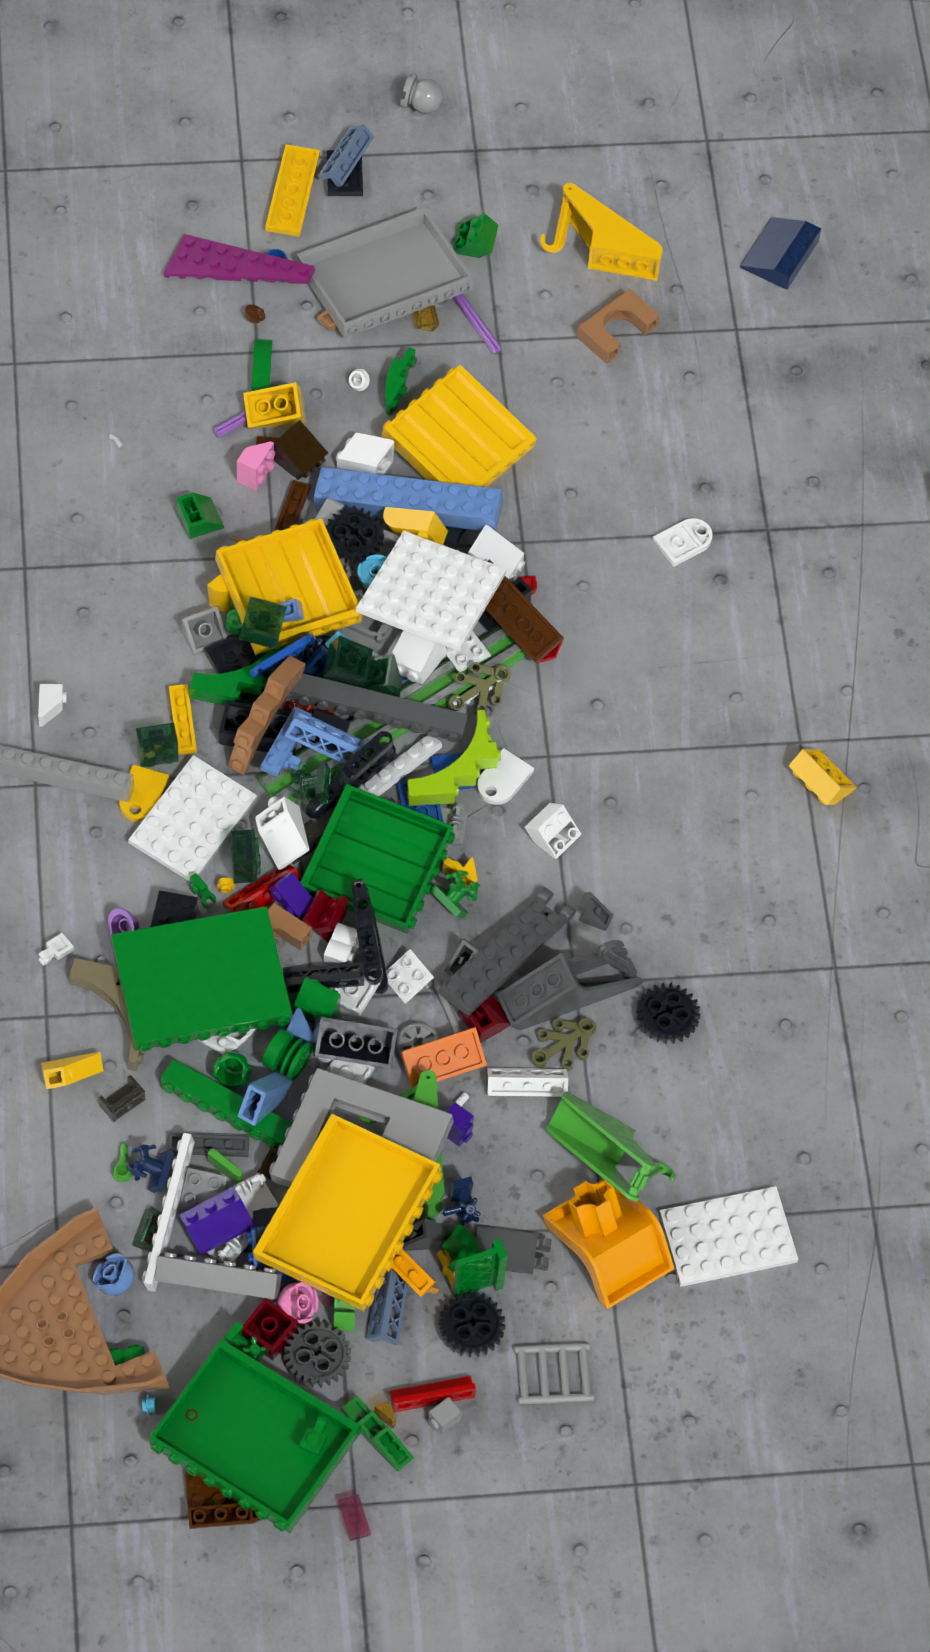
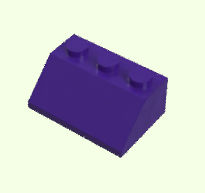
M234 1187L179 1215L200 1255L251 1230V1227H255L242 1199Z

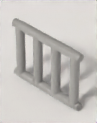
M565 1343L514 1346L515 1354L518 1355L521 1394L518 1404L594 1401V1394L591 1393L587 1353L590 1344ZM579 1351L583 1391L581 1394H570L567 1352ZM559 1352L562 1394L550 1395L546 1353ZM526 1353H538L541 1395L529 1396Z

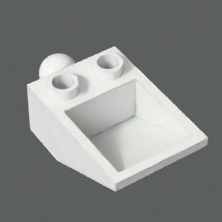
M271 797L268 801V808L255 818L258 831L277 868L281 870L309 851V845L299 805L286 797Z

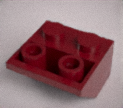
M492 994L469 1016L458 1009V1015L467 1027H476L480 1043L511 1026L504 1010Z

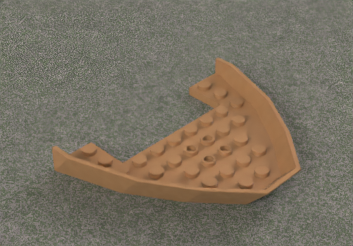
M97 1207L77 1215L29 1252L0 1286V1378L27 1386L100 1395L170 1389L155 1350L117 1366L114 1364L76 1269L78 1266L114 1252Z

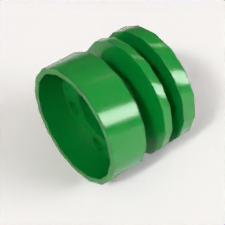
M283 1028L276 1033L268 1045L262 1064L272 1071H277L281 1067L280 1074L283 1076L287 1075L288 1079L295 1081L307 1066L313 1045L309 1042L305 1043L302 1038L294 1043L295 1035Z

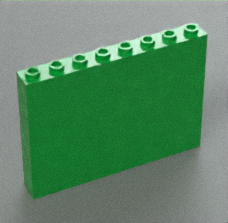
M267 906L111 934L112 950L135 1051L145 1052L154 1047L167 1048L171 1044H187L197 1039L204 1041L213 1036L226 1037L230 1033H246L250 1029L256 1028L263 1030L272 1025L284 1026L292 1020V1010Z
M221 1339L149 1437L150 1448L157 1454L163 1453L173 1464H180L185 1467V1470L190 1475L201 1477L203 1482L209 1487L215 1486L220 1489V1492L225 1497L234 1498L244 1509L248 1510L250 1508L256 1512L255 1514L264 1521L267 1519L273 1523L277 1530L281 1532L286 1531L290 1534L361 1434V1425ZM189 1409H194L198 1412L196 1420L189 1421L186 1419L185 1414ZM190 1411L188 1413V1418L194 1419L196 1417L195 1412ZM319 1415L327 1418L328 1422L323 1434L327 1435V1440L318 1457L299 1449V1444L308 1427L314 1430Z

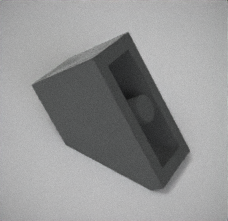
M426 1218L413 1223L414 1227L409 1236L406 1235L403 1240V1249L405 1251L428 1250L442 1244V1224Z

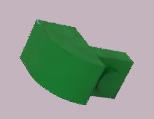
M460 1224L453 1229L442 1244V1247L454 1256L447 1267L453 1273L456 1267V1260L479 1253L476 1239Z

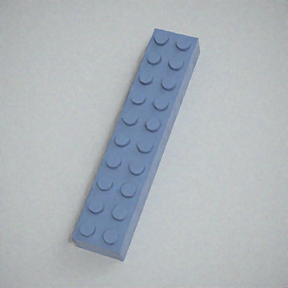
M327 467L321 468L313 497L316 510H320L326 499L330 497L344 505V513L346 512V507L350 511H353L354 507H356L357 511L364 508L365 514L371 511L370 517L376 515L377 518H383L385 507L434 511L444 526L482 531L485 525L497 531L504 503L502 489Z

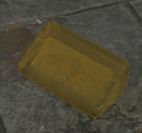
M435 305L414 312L418 329L433 332L439 326Z

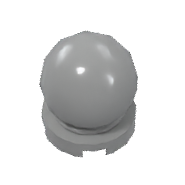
M410 73L403 89L406 92L405 99H401L400 106L408 108L412 104L414 109L421 113L436 111L442 104L444 97L440 85L432 79L424 78L418 80L417 74Z

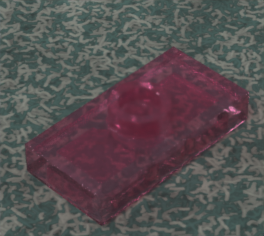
M359 1494L339 1499L338 1503L350 1541L371 1536Z

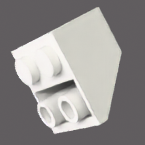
M549 803L524 827L533 842L554 859H557L581 835L564 805Z

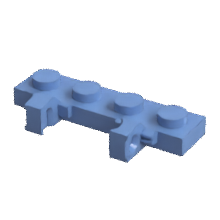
M295 706L260 766V770L276 777L279 776L283 768L287 769L289 767L298 771L301 765V759L292 753L297 742L285 737L284 734L292 721V714L295 709L310 716L311 713ZM296 726L291 731L295 735L304 734L302 729ZM310 736L309 739L315 741L317 736Z

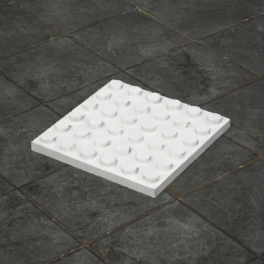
M403 531L356 607V612L461 651L506 575V569Z

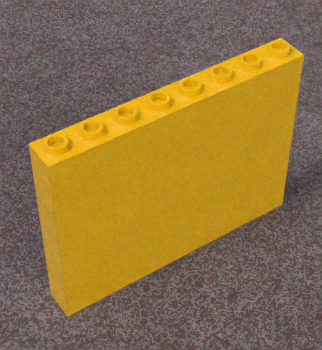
M331 1114L253 1251L254 1258L364 1312L366 1307H370L375 1297L373 1294L377 1288H381L386 1271L391 1270L396 1253L399 1254L401 1252L406 1235L409 1236L414 1227L412 1225L413 1222L421 1216L423 1204L425 1201L430 1200L434 1184L440 1182L443 1174L441 1166L424 1156Z

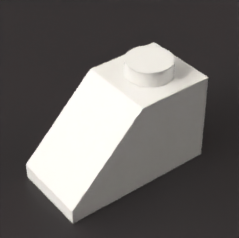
M40 684L38 710L40 727H43L63 711V703H67V692H63V684Z

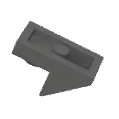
M591 892L584 893L578 907L582 912L579 921L603 931L607 930L614 914Z

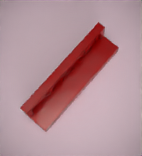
M287 865L281 870L275 868L222 902L224 908L232 913L266 907L275 902L269 888L283 875L293 872L300 882L301 878L297 869L291 865Z
M471 1376L390 1390L389 1395L393 1413L438 1405L448 1397L453 1402L475 1398L476 1386L475 1383H472Z

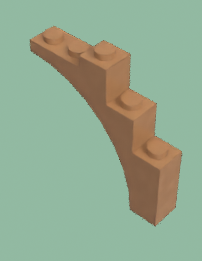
M289 655L270 675L264 692L253 703L249 717L237 730L233 742L235 746L227 767L243 776L247 773L256 749L270 722L287 695L301 679L306 666L305 663Z

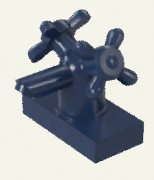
M315 637L314 646L310 647L307 653L304 650L300 652L301 655L298 660L306 664L303 674L320 677L335 661L337 655L335 652L324 647L326 646L325 640Z
M141 1145L138 1148H133L132 1153L140 1152L141 1158L139 1162L135 1161L134 1164H128L126 1167L135 1176V1181H138L140 1176L146 1178L147 1174L145 1172L151 1175L147 1190L153 1193L163 1190L175 1152L166 1150L159 1153L157 1159L149 1156L148 1151L156 1149V1145Z
M471 1176L452 1181L449 1197L451 1202L457 1201L458 1204L446 1207L442 1213L444 1216L456 1213L458 1217L463 1219L461 1221L462 1226L472 1221L479 1222V1217L476 1216L481 1215L474 1206L477 1203V1198L472 1199L471 1196L474 1184Z

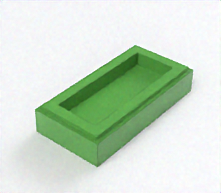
M212 1148L208 1152V1162L236 1184L243 1181V1171L215 1149Z

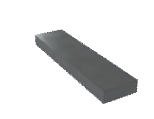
M183 1133L168 1134V1150L178 1154L177 1145L178 1141L182 1140ZM191 1134L195 1141L192 1155L208 1156V1152L212 1148L221 1155L228 1157H248L249 1136Z

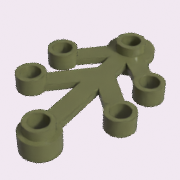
M474 662L469 666L470 673L478 674L480 672L491 677L485 680L465 675L463 672L455 674V683H467L476 686L461 696L454 695L449 699L448 706L452 711L461 710L464 707V702L480 693L479 703L474 711L477 715L478 707H482L486 714L489 687L494 683L495 690L494 695L490 697V704L498 706L502 703L503 683L507 682L511 676L509 668L505 665H497L495 668H491ZM473 665L478 667V671L473 670ZM499 671L503 673V678L498 676ZM461 675L463 677V681H459L457 679V676ZM494 697H497V698H498V700H499L498 703H495V702L493 701V698H494ZM457 701L458 707H454L452 702Z
M556 1018L552 1024V1028L556 1032L547 1031L546 1029L538 1030V1041L555 1040L559 1042L546 1051L536 1050L532 1055L533 1065L544 1067L550 1057L566 1047L561 1067L570 1071L574 1065L572 1060L574 1041L581 1037V1046L577 1051V1057L579 1060L588 1059L589 1037L594 1035L596 1024L590 1018H583L579 1022L563 1021L561 1018ZM560 1023L562 1026L557 1027L555 1024ZM563 1029L575 1030L570 1034L558 1033ZM540 1034H545L546 1037H540ZM580 1052H585L586 1055L582 1056ZM540 1058L543 1062H537L536 1060ZM569 1062L571 1065L565 1066L564 1063Z

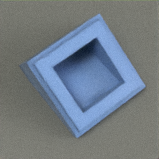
M296 598L279 604L282 622L304 619L302 604Z

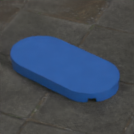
M312 633L302 637L261 662L249 674L253 679L266 674L282 664L289 655L294 657L306 648V644H313L316 638Z

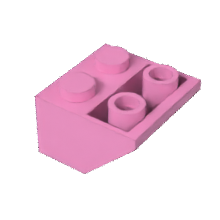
M266 442L244 449L237 460L238 483L257 490L260 485L264 484L267 473L271 472L275 466L273 442Z

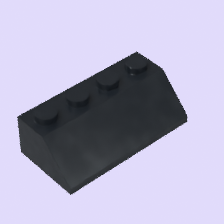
M226 700L219 730V744L235 746L233 742L237 730L249 717L252 704ZM278 709L256 751L269 752L291 711ZM296 744V746L294 747V749H293V751H292V753H293L294 756H295L297 744Z
M316 1016L313 1029L314 1057L391 1069L398 1029Z

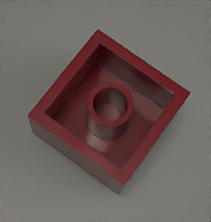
M265 1298L243 1324L242 1335L250 1342L252 1337H256V1344L260 1347H265L264 1355L273 1361L286 1346L287 1339H291L292 1333L297 1332L298 1320Z

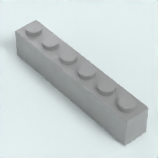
M165 1252L164 1255L157 1257L154 1281L276 1299L279 1296L282 1273L276 1272L274 1268L264 1267V1270L256 1269V1265L244 1264V1267L236 1266V1262L224 1261V1264L216 1263V1259L204 1258V1261L196 1260V1256L184 1255V1258L177 1257V1253Z

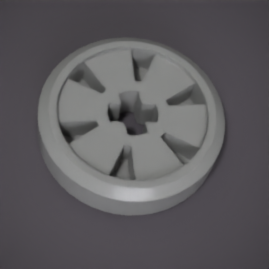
M409 1024L397 1036V1052L402 1058L400 1051L415 1047V1041L417 1043L420 1041L424 1044L439 1039V1035L434 1028L427 1024Z

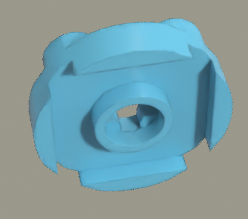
M371 555L363 563L359 564L357 570L358 578L365 589H368L377 575L373 573L375 570H380L387 559L386 556Z

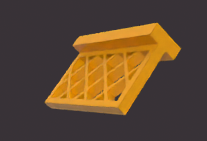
M403 1248L399 1254L396 1253L393 1258L394 1264L392 1269L420 1297H423L426 1292L436 1294L440 1290L435 1285L436 1281Z

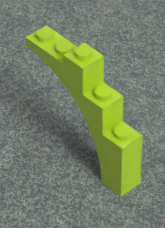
M477 710V726L474 737L469 747L459 759L435 774L422 778L408 779L407 794L409 806L455 803V796L459 795L458 787L476 786V779L480 778V769L497 768L498 761H501V750L497 749L496 742H492L491 733H487V729H490L489 717H486L485 710Z

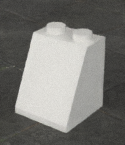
M355 433L352 438L347 440L343 451L338 452L336 456L337 469L384 475L393 463L394 441Z
M488 525L484 526L468 552L470 556L484 561L490 559L495 565L505 568V576L511 582L516 580L517 572H521L525 565V561H523L524 553Z
M403 630L389 657L390 669L396 675H401L412 682L423 684L446 656V646Z

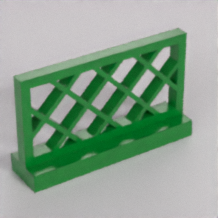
M501 1239L492 1241V1248L456 1260L452 1291L454 1298L457 1295H464L465 1292L468 1294L492 1285L495 1291L503 1289L508 1256Z

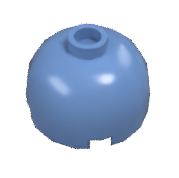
M113 1254L105 1258L108 1261L103 1265L100 1263L93 1274V1283L106 1295L118 1296L130 1289L134 1281L135 1272L133 1265L122 1254Z

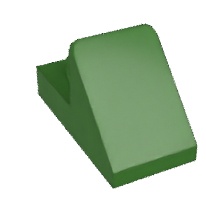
M334 1298L333 1331L339 1328V1331H354L355 1307Z

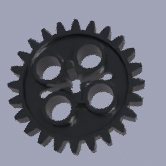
M346 507L345 513L340 509L339 516L334 513L333 519H328V525H325L339 559L345 558V563L348 560H351L352 564L355 563V560L362 563L363 558L366 560L369 555H376V552H380V546H383L385 534H383L384 527H380L381 520L376 521V515L370 517L371 511L365 514L364 508L357 511L356 507H354L353 511H350Z
M662 983L660 989L654 985L653 991L648 988L647 993L642 994V1000L638 1001L639 1007L636 1009V1013H638L636 1019L640 1021L639 1027H645L644 1034L650 1032V1039L656 1036L657 1042L662 1038L665 1044H667L668 1039H671L672 1043L675 1044L676 1038L683 1042V1035L689 1038L690 1032H695V1027H698V1020H700L701 1015L698 1013L700 1006H696L697 999L692 1000L693 993L686 994L687 988L681 991L679 990L680 985L673 988L672 983L669 984V987H665V984ZM669 1000H674L677 1003H670ZM651 1007H657L659 1010H653ZM678 1016H683L685 1020L678 1019ZM660 1023H665V1024H667L668 1026H667V1027H662V1026L660 1025Z
M465 1292L464 1298L457 1295L456 1301L450 1299V1306L445 1304L444 1311L440 1312L442 1319H439L438 1323L441 1326L439 1327V1333H444L441 1339L448 1340L446 1347L453 1345L452 1352L459 1349L460 1356L464 1352H468V1357L470 1358L472 1353L475 1352L476 1356L479 1357L480 1351L487 1355L488 1348L494 1351V1344L499 1345V1338L504 1337L503 1330H505L506 1325L503 1324L505 1316H500L502 1309L496 1310L497 1302L490 1304L491 1297L484 1300L483 1293L479 1298L476 1297L475 1292H473L472 1297H469L467 1292ZM482 1311L485 1315L478 1316L475 1312ZM461 1314V1315H463L465 1318H464V1319H457V1318L455 1317V1315ZM487 1330L489 1334L482 1335L479 1331ZM465 1333V1334H467L469 1337H468V1338H461V1337L459 1336V1334Z

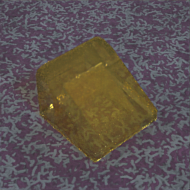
M388 1401L375 1405V1414L389 1427L395 1428L396 1417L391 1403Z

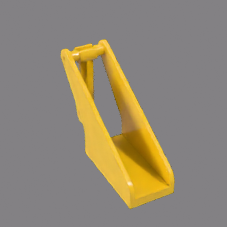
M565 184L563 186L562 206L554 243L552 245L546 244L545 234H542L540 238L542 249L549 253H556L562 250L570 223L590 250L588 269L657 281L662 246L575 184Z

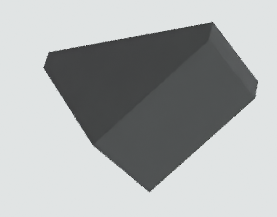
M463 939L444 971L453 976L479 949L466 939Z

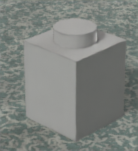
M448 1397L429 1411L428 1423L432 1429L438 1430L442 1435L461 1420L462 1412Z

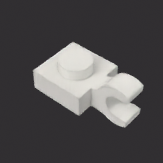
M61 933L46 943L47 949L38 954L40 956L38 960L44 966L53 957L59 960L74 951V946Z

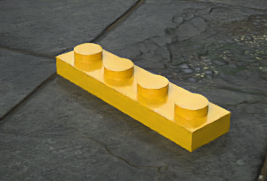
M188 684L169 686L177 754L197 753Z

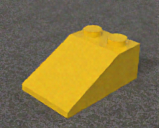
M296 382L243 393L249 429L293 426L299 420L302 423H306L302 390Z

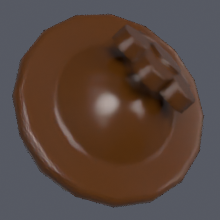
M247 305L245 317L252 323H260L265 319L264 309L256 305Z

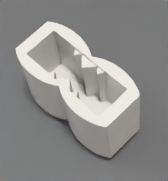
M340 923L336 925L324 953V962L333 965L353 963L355 957L353 952L355 948H359L355 928Z

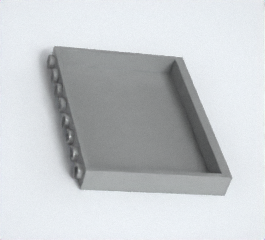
M424 207L297 254V262L315 266V273L309 285L344 338L473 290V277Z

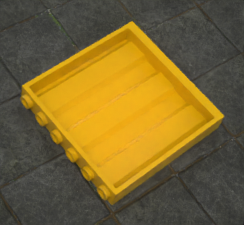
M461 365L451 368L443 379L439 378L430 390L428 388L424 390L418 400H412L406 410H400L396 414L395 419L392 421L388 420L382 427L383 432L381 435L383 438L393 440L394 449L426 480L478 487L490 485L529 452L537 441V438Z
M322 518L317 520L311 519L301 525L295 524L285 530H275L271 534L259 535L252 540H242L235 545L229 547L222 546L216 550L215 560L255 655L290 645L310 633L315 637L362 621L363 615L356 612V607L359 603ZM296 598L302 604L304 619L282 622L279 604Z

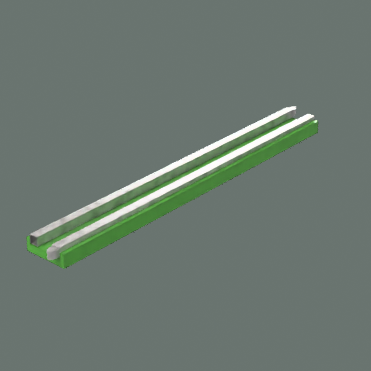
M502 627L480 640L491 654L489 658L479 662L482 666L495 668L497 665H505L509 668L525 658V652L511 639ZM447 660L437 666L423 684L412 682L392 696L446 708L451 697L454 695L461 696L476 685L455 683L454 676L458 671L453 663ZM474 665L473 670L478 671V667ZM469 668L462 671L465 675L485 680L491 677L480 672L472 674ZM458 675L457 679L463 681V677ZM354 718L351 720L347 733L363 740L365 745L381 731L389 732L393 740L409 730L404 728L397 729L383 723L377 724L367 719ZM382 737L379 743L381 745L389 743L390 739ZM306 748L295 755L301 759L298 771L289 767L287 769L283 768L278 777L266 773L259 778V784L270 797H286L295 803L330 781L343 763L311 748ZM367 750L365 756H370L374 750ZM348 751L344 752L343 755L345 758L350 759L354 753Z

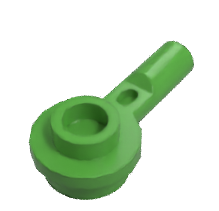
M127 1144L120 1145L119 1161L112 1171L114 1179L118 1182H127L133 1175L131 1170L126 1167L129 1164L127 1162Z

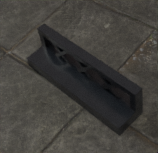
M362 962L285 969L284 981L287 993L299 992L306 977L315 979L321 985L333 989L364 986ZM359 968V971H350L351 969ZM335 970H338L340 973H331V972H332V971H335ZM315 972L320 973V975H311V974H312V973H315ZM299 974L300 977H290V975Z

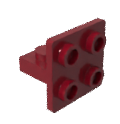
M322 889L318 890L303 921L329 943L336 925L342 923L347 913L344 909L349 900L345 896L331 898Z

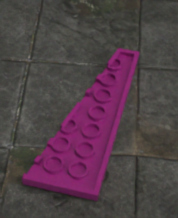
M185 234L163 273L166 278H169V276H180V279L197 277V279L203 280V278L209 277L225 281L252 279V282L269 280V282L275 283V281L280 280L288 283L309 284L315 273V266Z

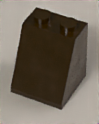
M301 420L296 422L274 442V462L297 480L303 476L306 479L314 472L312 468L315 465L319 467L326 461L324 457L328 454V451Z

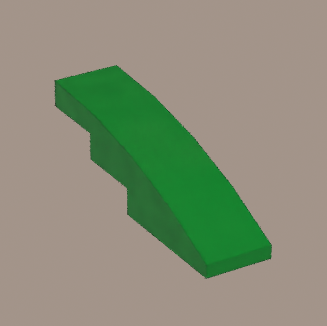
M358 1395L340 1409L345 1416L361 1425V1434L397 1471H400L414 1459L388 1425L385 1426L373 1410L370 1411Z

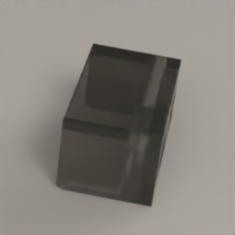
M132 1075L127 1077L128 1083L106 1099L102 1095L98 1097L99 1106L113 1122L146 1100L145 1090Z

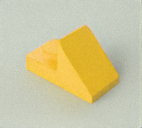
M448 857L443 862V873L448 875L459 870L467 871L469 875L462 876L463 882L469 887L470 882L475 884L478 882L473 857L464 867L458 861Z

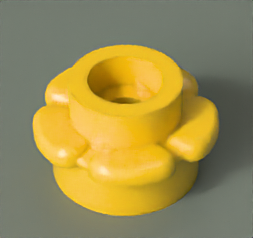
M220 878L216 887L221 893H231L235 889L234 880L232 878Z

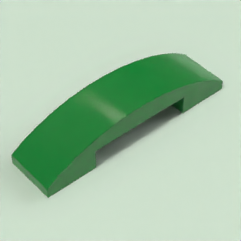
M254 339L251 391L270 388L272 340Z

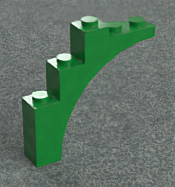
M289 645L270 650L264 657L252 665L237 671L223 674L194 673L189 688L190 699L226 705V700L239 701L241 692L260 696L262 689L266 687L268 678L279 666L255 679L251 677L249 672L261 662Z

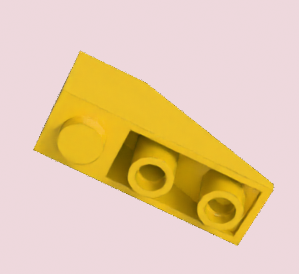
M101 1052L41 1063L46 1089L66 1086L104 1071Z

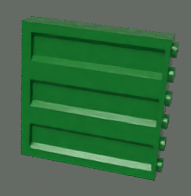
M346 784L300 883L313 897L321 889L331 898L345 896L349 900L345 909L354 913L352 883L354 880L362 878L369 890L376 922L408 934L410 928L414 929L417 918L415 917L417 912H421L424 907L425 901L423 899L425 895H429L431 892L430 890L433 886L431 882L433 877L437 878L440 867L438 866L440 862H444L446 859L448 844L452 845L455 839L454 827ZM362 904L359 909L367 908L368 904Z

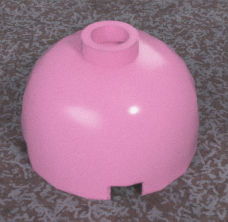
M294 1282L286 1285L280 1291L277 1305L288 1315L298 1320V1323H307L313 1319L311 1318L313 1313H317L319 1300L315 1289H312L303 1282Z

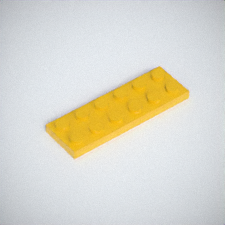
M285 145L265 231L300 237L320 150Z

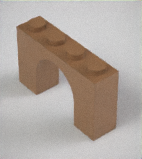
M629 289L625 293L619 294L614 301L608 302L599 312L593 313L588 320L582 321L578 325L577 338L607 364L619 355L621 346L606 331L604 326L608 322L616 319L626 320L646 335L658 326L660 315Z
M275 903L270 908L267 907L274 937L281 938L301 950L312 937V927Z

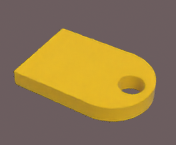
M132 765L129 774H133L134 788L129 802L119 800V807L122 815L128 820L142 822L164 794L170 777L165 773ZM133 808L141 810L139 814H132L130 811Z

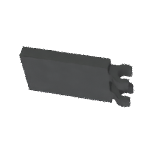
M477 1226L476 1241L479 1246V1253L491 1249L492 1241L501 1239L508 1256L506 1271L533 1274L534 1269L548 1271L549 1258H535L536 1250L550 1252L552 1239H537L538 1234Z

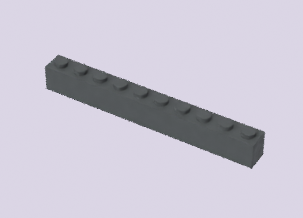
M302 674L301 679L284 700L298 701L301 705H311L321 710H331L341 715L347 714L357 719H367L377 724L383 723L397 729L404 728L413 733H424L433 738L440 737L450 742L460 743L462 742L468 714L307 674Z

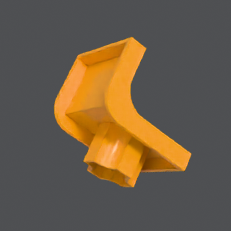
M605 1179L596 1184L588 1183L587 1181L573 1188L574 1197L542 1215L546 1228L582 1260L591 1276L598 1301L606 1309H609L675 1269L663 1229L654 1214L639 1200L635 1202L626 1198Z

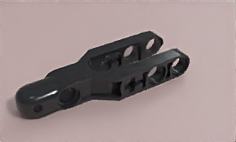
M387 731L379 732L348 759L336 775L309 801L306 814L311 819L319 818L328 809L334 808L337 805L346 784L359 788L392 762L397 755L392 735ZM382 737L390 739L389 743H384L383 745L379 743V740ZM389 749L393 750L390 756L384 755ZM367 750H374L369 757L365 756ZM376 761L379 762V765L376 768H370V766L374 764ZM354 763H355L356 765L359 764V765L356 766L355 768H353V766H352V764H354ZM329 794L334 795L331 799H325Z
M362 878L356 879L352 883L353 907L364 976L371 985H377L383 980L384 986L375 991L376 994H383L387 991L389 983L375 911L366 884ZM362 904H368L367 908L359 909Z

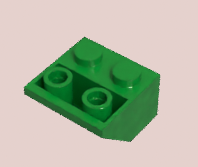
M485 213L461 222L457 228L453 250L456 254L476 258L492 253L499 225Z
M193 492L176 498V511L189 539L224 529V525L211 497Z
M306 977L294 1003V1013L296 1009L300 1008L305 1019L312 1023H315L316 1016L336 1019L340 1013L341 994L333 988L321 985L315 979Z

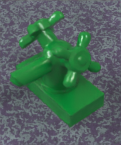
M462 870L455 871L446 876L447 879L452 878V880H455V884L451 883L449 885V891L443 886L437 885L430 890L458 918H464L468 914L466 909L459 903L461 899L468 894L467 900L472 899V901H476L478 888L480 887L479 883L475 884L474 882H470V887L463 882L462 876L469 874L467 871L463 872Z
M236 1321L223 1340L258 1361V1358H263V1352L266 1348L256 1344V1337H252L251 1342L242 1335L243 1325Z

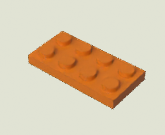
M476 1027L400 1051L411 1088L418 1084L420 1075L425 1070L433 1071L436 1075V1081L439 1082L487 1065Z

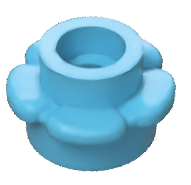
M147 1395L146 1399H142V1410L147 1415L156 1413L155 1396L149 1397Z

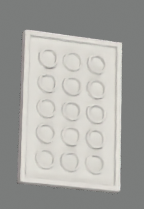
M193 755L128 839V843L190 882V876L194 873L200 875L255 802L257 795Z
M776 1186L663 1209L659 1212L680 1287L798 1262L796 1249Z

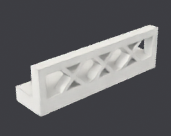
M487 1068L488 1096L562 1097L565 1092H568L567 1069Z

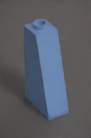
M274 1072L251 1082L248 1085L237 1117L255 1126L287 1098L293 1081Z

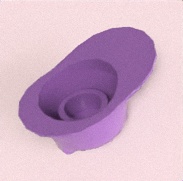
M123 908L112 910L108 917L110 941L111 934L138 930L139 922L137 918Z

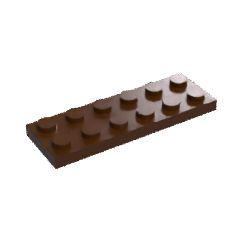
M504 576L485 610L537 664L564 638L514 584Z

